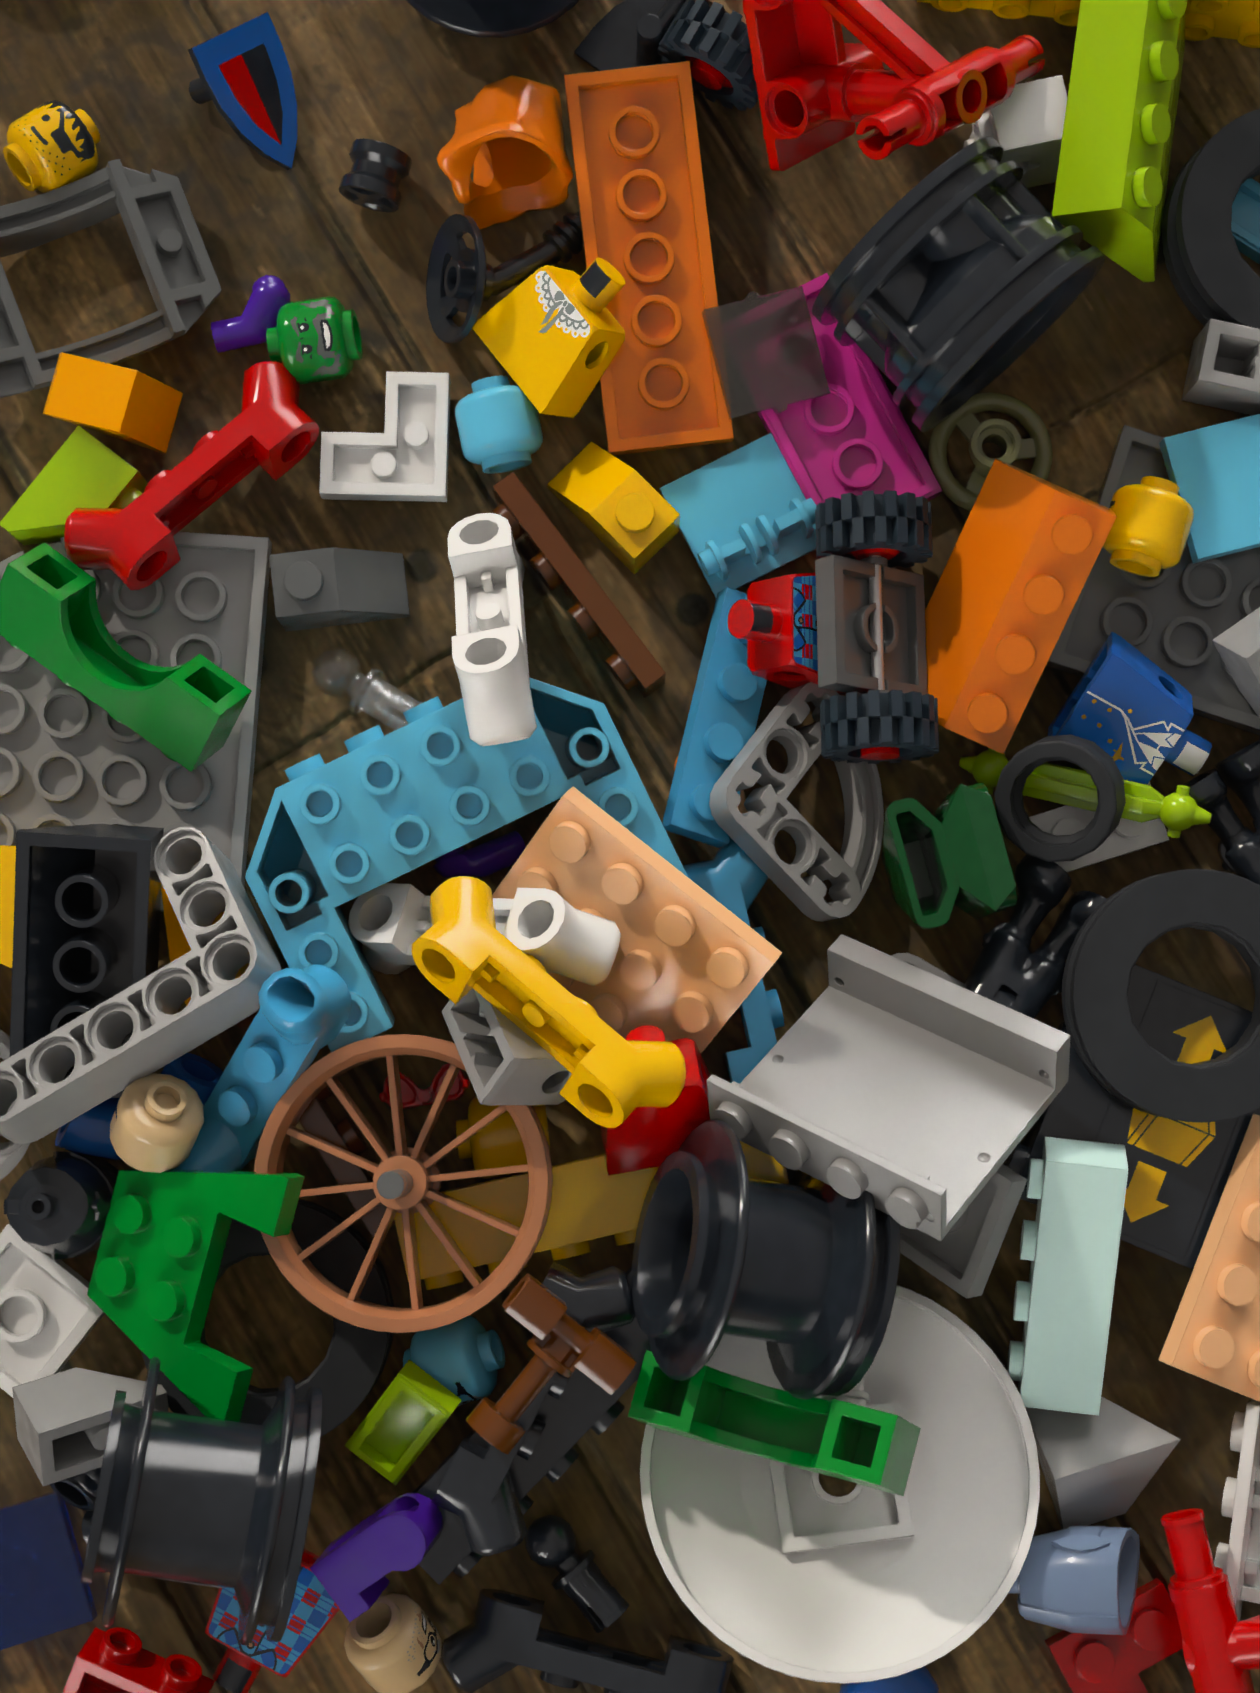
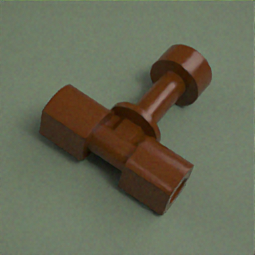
M529 1273L518 1282L502 1306L506 1313L533 1333V1336L526 1344L535 1355L497 1403L483 1397L466 1419L467 1423L483 1439L507 1455L526 1433L525 1429L517 1422L556 1372L569 1378L578 1369L612 1395L625 1381L637 1363L629 1352L600 1329L595 1327L589 1332L565 1313L568 1309L566 1303Z

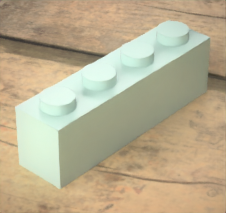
M1045 1136L1042 1159L1030 1158L1027 1198L1038 1199L1036 1220H1023L1020 1260H1029L1031 1265L1029 1282H1016L1013 1320L1024 1321L1022 1342L1010 1340L1007 1371L1012 1381H1018L1019 1393L1025 1407L1099 1416L1129 1170L1125 1145Z

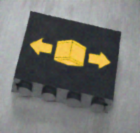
M1136 964L1132 968L1127 997L1133 1023L1147 1044L1170 1060L1193 1064L1216 1059L1238 1043L1251 1022L1253 1012ZM1061 1022L1058 1030L1068 1034L1065 1022ZM1070 1040L1068 1082L1028 1131L1024 1143H1019L1005 1160L1004 1165L1028 1179L1030 1158L1042 1159L1045 1136L1125 1145L1129 1170L1120 1240L1194 1269L1252 1115H1260V1108L1236 1118L1203 1123L1174 1120L1139 1111L1111 1095L1093 1078L1079 1059ZM1026 1182L1020 1199L1037 1205L1038 1199L1027 1198Z

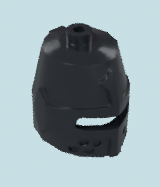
M70 1151L53 1152L52 1157L37 1161L14 1184L7 1199H4V1214H7L10 1225L23 1241L38 1251L51 1254V1259L59 1260L83 1256L99 1249L119 1170L104 1159Z

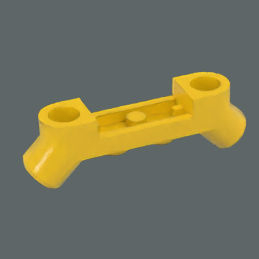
M468 876L452 877L439 885L431 894L430 912L432 927L412 943L411 952L419 971L432 985L455 1004L473 988L572 1073L559 1094L584 1116L603 1127L616 1128L626 1120L636 1107H668L680 1096L685 1084L686 1067L683 1053L672 1042L625 1040L599 1018L596 1010L588 1002L572 995L551 977L538 959L530 954L523 953L496 930L492 890L485 882Z

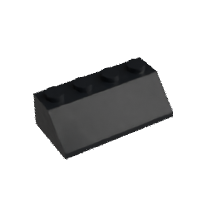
M89 824L19 829L17 831L10 1057L158 970L161 881L155 870L153 857L155 848L163 837L164 828ZM133 1031L125 1036L121 1046L129 1040ZM72 1066L68 1070L64 1077V1080L71 1074V1072L74 1069V1066ZM123 1091L112 1096L111 1098H120Z

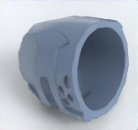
M1070 1525L1069 1528L1033 1536L1021 1571L1008 1592L1018 1594L1017 1604L1021 1616H1024L1026 1620L1072 1633L1126 1635L1132 1617L1138 1581L1140 1558L1139 1534L1132 1528Z

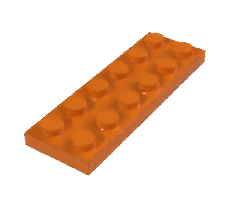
M685 61L564 75L586 270L596 258H602L619 271L626 283L606 306L625 330V341L599 380L608 452L612 455L732 442L734 436L690 62Z

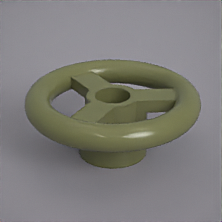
M992 392L975 394L948 419L932 430L928 446L930 468L944 495L965 510L971 511L994 462V459L987 457L982 450V445L985 443L998 445L1002 451V457L997 459L1010 465L1015 461L1034 459L1030 474L1046 481L1048 479L1053 457L1049 432L1040 416L1030 406L1015 397ZM984 411L1006 414L1017 420L1028 432L1030 438L1021 439L1016 427L1006 420L995 418L980 424L973 414ZM956 427L968 441L969 455L975 465L966 487H963L955 479L947 461L948 441Z

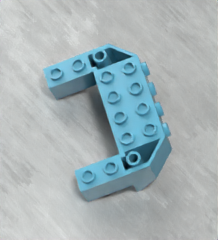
M529 677L537 724L536 730L530 738L492 746H480L470 739L463 698L443 707L439 696L404 712L403 715L408 723L406 726L385 736L380 725L374 726L344 741L349 752L346 755L325 764L319 753L284 770L290 782L275 788L245 879L289 968L303 970L315 964L328 966L336 971L347 984L351 994L352 1008L336 1039L327 1044L331 1052L350 1043L380 1034L392 1028L395 1022V1017L356 938L350 933L349 924L339 905L560 799L572 786L687 876L604 703Z

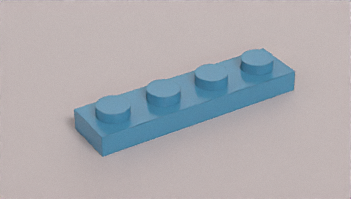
M726 587L717 593L662 822L667 831L717 848L729 844L730 837L712 816L709 806L710 793L714 784L755 733L767 682L766 679L753 675L747 666V640L735 638L729 631L728 614L732 605L738 600H747L746 593L730 587Z

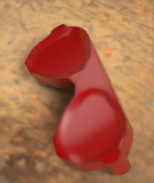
M450 1063L441 1066L430 1086L426 1089L419 1088L413 1080L399 1072L403 1109L433 1105ZM461 1069L446 1102L459 1100L465 1091L470 1088V1081L465 1079ZM387 1076L384 1081L383 1092L379 1094V1099L391 1107Z

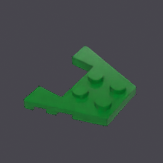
M138 1169L119 1170L87 1295L149 1359L154 1356L160 1359V1370L205 1417L240 1422L254 1368L201 1342V1335L232 1218L272 1237L289 1235L305 1176L298 1173L268 1174L242 1171L203 1172V1170H169L161 1173L143 1172Z

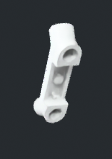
M479 513L457 522L450 529L447 538L448 558L454 576L456 636H452V658L461 686L470 739L480 746H492L530 738L536 730L537 724L529 680L522 589L525 572L523 561L516 550L508 519L499 514Z
M385 883L360 895L350 911L348 921L350 933L362 943L361 950L368 964L374 970L384 974H399L411 965H416L411 952L412 943L432 927L430 912L431 896H425L412 884ZM517 887L514 899L493 898L496 930L523 953L530 954L538 959L545 967L547 973H556L591 986H595L607 978L615 960L621 933L614 921L575 909L556 891L546 888Z

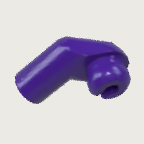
M265 275L254 282L253 292L242 316L211 322L212 335L218 353L267 342V328L277 327L276 321L279 309L284 304L290 302V293L280 278L273 275Z
M512 831L468 850L461 846L435 859L436 864L433 868L444 878L458 876L486 877L514 865L526 846L517 831Z

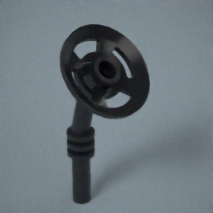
M579 211L576 214L567 212L563 216V222L557 221L553 225V231L547 230L543 233V242L494 268L486 262L483 238L474 219L462 214H454L446 219L439 229L432 246L426 280L427 310L436 336L441 341L447 343L462 341L474 326L483 301L485 302L490 296H496L526 280L540 267L545 265L552 266L559 261L568 263L572 259L571 253L578 254L582 250L583 238ZM464 234H471L474 239L475 249L467 248L462 237ZM458 311L467 312L464 324L458 327L452 318Z

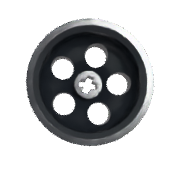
M985 137L966 146L933 170L900 199L839 264L819 292L812 308V314L822 325L827 326L837 322L834 338L842 346L856 343L897 387L892 400L900 409L911 405L917 408L912 422L921 432L931 430L948 419L973 395L982 392L1024 354L1081 295L1100 271L1106 259L1095 246L1084 251L1078 247L1082 241L1083 232L1076 225L1064 228L1052 217V214L1021 182L1024 171L1016 161L1012 160L1000 164L1004 150L993 137Z

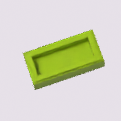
M409 1359L344 1446L391 1483L397 1485L456 1409L461 1399Z

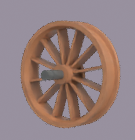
M395 1034L366 1038L345 1045L327 1054L300 1075L277 1102L264 1127L255 1158L254 1172L283 1173L284 1160L291 1137L374 1173L372 1182L301 1189L299 1197L373 1189L376 1198L304 1251L299 1246L292 1229L289 1235L276 1237L261 1232L271 1257L290 1284L320 1310L343 1322L360 1328L391 1333L419 1332L454 1323L479 1310L508 1287L530 1260L542 1237L551 1206L553 1174L548 1141L543 1126L532 1105H500L434 1155L430 1156L424 1151L459 1070L466 1071L456 1045L453 1042L422 1035ZM402 1055L425 1056L450 1063L414 1148L407 1147L398 1064V1056ZM385 1057L395 1150L392 1152L389 1151L337 1078L361 1064ZM327 1085H329L382 1159L379 1164L296 1128L301 1115L308 1105ZM506 1111L509 1112L521 1135L528 1164L441 1174L437 1162ZM529 1171L528 1202L521 1228L439 1192L441 1181ZM434 1201L516 1237L503 1261L485 1280L481 1279L430 1208ZM383 1204L387 1207L351 1291L347 1293L320 1273L308 1258L379 1205ZM420 1212L474 1288L451 1300L435 1305L423 1306L414 1213ZM396 1213H401L403 1219L411 1308L383 1306L359 1298Z

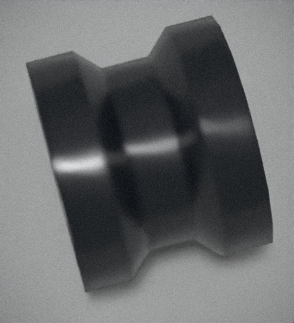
M356 139L352 143L349 153L353 165L351 171L341 179L339 186L340 194L349 201L367 209L386 213L396 212L402 199L398 187L400 180L409 175L412 166L411 158L405 152L387 143L372 139Z

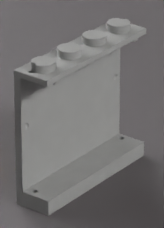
M841 934L827 949L829 986L740 1084L735 1081L730 1083L713 1074L706 1080L710 1120L720 1119L731 1126L739 1141L774 1157L778 1163L788 1169L800 1170L830 1185L837 1193L846 1198L857 1199L864 1191H868L874 1197L876 1209L890 1215L897 1223L906 1228L918 1229L942 1241L1068 1082L1071 1035Z

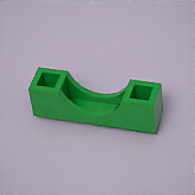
M45 542L8 563L0 581V635L11 646L25 652L57 675L64 684L78 690L107 711L114 720L128 726L160 749L167 758L178 762L190 772L224 746L252 690L201 654H198L184 664L174 667L150 665L130 655L113 639L103 623L96 599V579Z
M646 1350L628 1417L656 1429L904 1496L921 1429L898 1415L837 1399L827 1400L813 1397L807 1400L794 1398L787 1391L746 1380L706 1365L695 1376L684 1381L670 1379L659 1368L652 1351Z

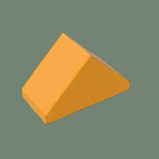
M61 352L43 414L160 453H166L183 393L138 370Z

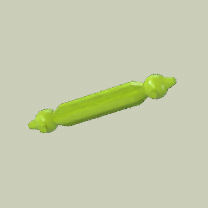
M988 748V750L981 752L977 756L961 757L959 766L973 774L978 783H984L989 795H992L994 787H997L1001 771L1009 761L1004 754ZM1048 762L1034 769L1026 779L1022 792L1024 796L1096 812L1098 806L1097 788L1086 771ZM1124 780L1126 803L1121 818L1141 823L1161 819L1162 823L1168 828L1167 836L1172 838H1180L1181 831L1190 828L1192 825L1210 824L1212 814L1197 806L1196 801L1189 795L1190 787L1177 785L1176 792L1164 797L1150 785Z

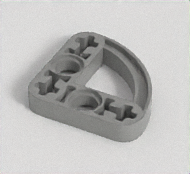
M810 682L793 688L783 695L714 784L710 793L709 806L717 824L798 909L811 920L823 922L850 915L865 895L873 878L880 855L884 809L882 788L876 764H868L867 761H862L858 764L847 763V760L834 761L842 787L845 812L844 837L839 855L787 800V797L821 754V701L830 699L831 696L839 695L835 690L818 688V684ZM811 701L815 706L812 713L815 723L803 726L797 731L793 726L801 724L810 712L807 702ZM770 740H775L782 744L787 752L788 766L783 774L776 772L768 763L766 749ZM756 782L763 787L753 789L744 802V806L749 812L740 813L737 807L741 802V797L737 792L754 786ZM779 830L788 832L795 841L796 856L791 864L782 861L776 853L774 844ZM805 871L810 875L801 878V874ZM829 879L832 886L828 894L833 902L826 903L823 897L827 892V888L822 881Z

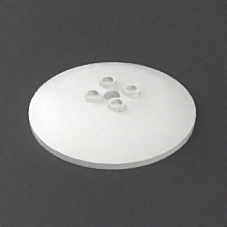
M898 1285L883 1341L872 1365L865 1374L864 1392L870 1394V1402L866 1403V1407L898 1415L921 1428L904 1496L857 1484L855 1489L846 1496H832L821 1487L819 1473L663 1431L647 1424L645 1427L640 1463L641 1500L650 1539L667 1579L682 1602L698 1621L719 1640L742 1656L766 1668L791 1677L839 1684L873 1682L917 1670L945 1656L972 1636L1003 1602L1021 1571L1035 1531L1040 1500V1470L1037 1445L1023 1400L1008 1371L979 1335L955 1314L933 1300ZM723 1334L718 1347L710 1360L705 1364L711 1368L746 1380L784 1390L774 1374L768 1356L766 1341Z

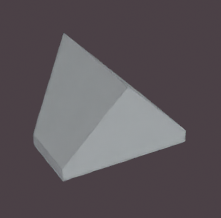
M1102 1396L1099 1416L1025 1407L1031 1421L1039 1462L1061 1529L1069 1528L1070 1525L1087 1526L1125 1514L1181 1440Z

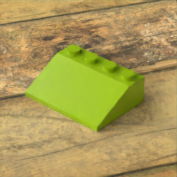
M1081 0L1052 217L1066 227L1076 225L1083 232L1082 239L1097 247L1103 254L1143 283L1154 282L1185 51V11L1187 0Z

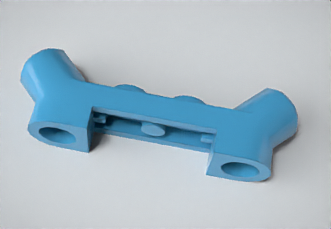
M731 838L729 844L719 848L712 860L683 865L689 879L750 926L747 911L769 877ZM762 926L752 928L765 938ZM763 979L760 980L739 1006L748 1048L724 1053L730 1083L735 1081L740 1084L777 1043L774 1029L785 1026L777 990L765 991Z
M318 964L308 966L303 970L285 968L273 973L262 984L258 993L260 1009L203 1107L204 1123L191 1153L184 1162L172 1170L235 1172L241 1171L249 1161L256 1158L261 1135L275 1105L300 1075L310 1067L319 1050L336 1039L349 1017L352 1008L351 994L346 982L336 971L328 966Z

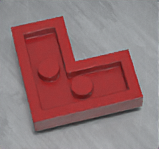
M1158 1578L1136 1589L1132 1617L1126 1635L1072 1633L1062 1630L1044 1640L1072 1693H1148L1138 1673L1183 1649L1182 1635L1174 1602L1171 1601L1163 1582Z

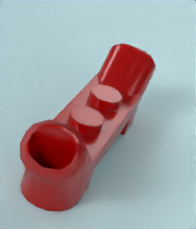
M258 362L244 371L242 412L221 430H214L204 435L196 443L188 457L172 470H164L155 475L146 485L144 493L124 509L76 508L66 518L64 541L67 558L82 570H112L130 590L143 589L158 580L181 561L173 538L176 533L257 466L260 465L277 481L300 462L314 446L319 435V426L298 407L300 383L280 362Z

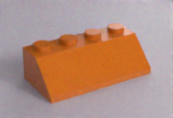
M997 458L994 459L925 609L928 694L933 695L938 700L939 725L1004 754L1117 518L1112 509Z

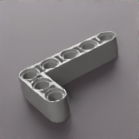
M179 827L171 830L161 838L155 848L153 857L155 870L191 951L0 1063V1135L16 1144H29L38 1141L123 1091L133 1081L152 1074L260 1009L258 993L262 984L273 973L282 969L233 863L201 831L193 827ZM198 861H200L199 864L197 865V867H196L195 869H193L191 872H189V871L191 870V868H192ZM225 911L221 919L212 925L214 919L221 912ZM249 963L245 973L235 979L239 969ZM191 997L188 1005L181 1012H178L181 1004ZM133 1031L129 1040L121 1046L125 1036ZM72 1066H74V1069L71 1072V1074L64 1080V1077L68 1070ZM16 1100L13 1108L8 1112L10 1105Z

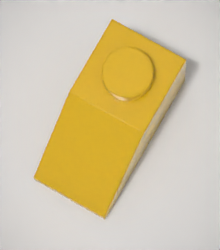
M592 441L547 484V488L633 574H636L679 532L680 514L634 468Z

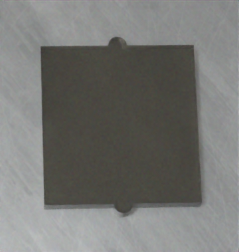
M802 286L762 296L752 291L742 301L704 309L701 312L729 419L770 409L780 414L787 409V405L830 394Z

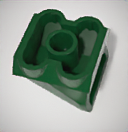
M984 783L970 786L959 784L943 799L934 816L913 798L896 800L887 807L882 851L883 864L894 901L919 928L932 929L946 924L954 904L976 920L1016 905V883L993 800Z

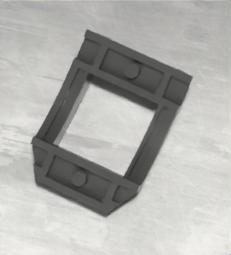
M120 159L108 161L106 168L73 183L28 199L0 206V258L30 250L93 226L120 213L158 310L106 333L59 348L35 353L0 261V398L51 386L61 352L116 365L164 345L184 335L217 299L222 289L177 176L154 169L151 170L150 174L122 166Z

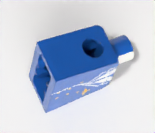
M1114 632L1110 633L1048 727V736L1071 734L1095 742L1113 758L1124 780L1146 785L1163 761L1194 776L1204 765L1212 748L1211 742L1186 729L1194 715L1192 695L1189 691Z

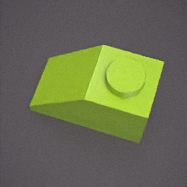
M78 425L0 521V526L22 545L61 541L60 538L64 537L66 518L76 508L124 509L144 493L148 483L137 469Z

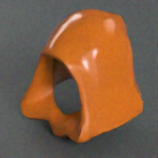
M511 75L485 85L472 102L455 110V133L451 140L439 151L437 163L442 172L450 179L456 200L464 204V215L473 218L479 229L487 228L496 223L511 221L528 211L555 208L568 199L569 194L567 190L573 178V172L565 152L560 94L556 88ZM473 164H474V173H473V182H472L471 172H472V168H473Z

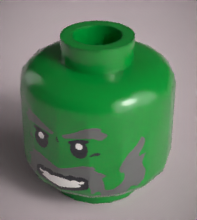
M328 296L284 304L279 309L277 315V327L267 328L266 331L270 360L283 363V366L300 384L342 379L352 371L354 361L361 360L363 356L362 337L357 315L354 309L345 310L342 303L335 297Z

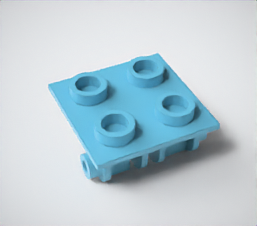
M771 433L660 488L664 499L680 514L679 528L715 598H717V593L726 587L736 590L816 550V504L812 498L805 499Z

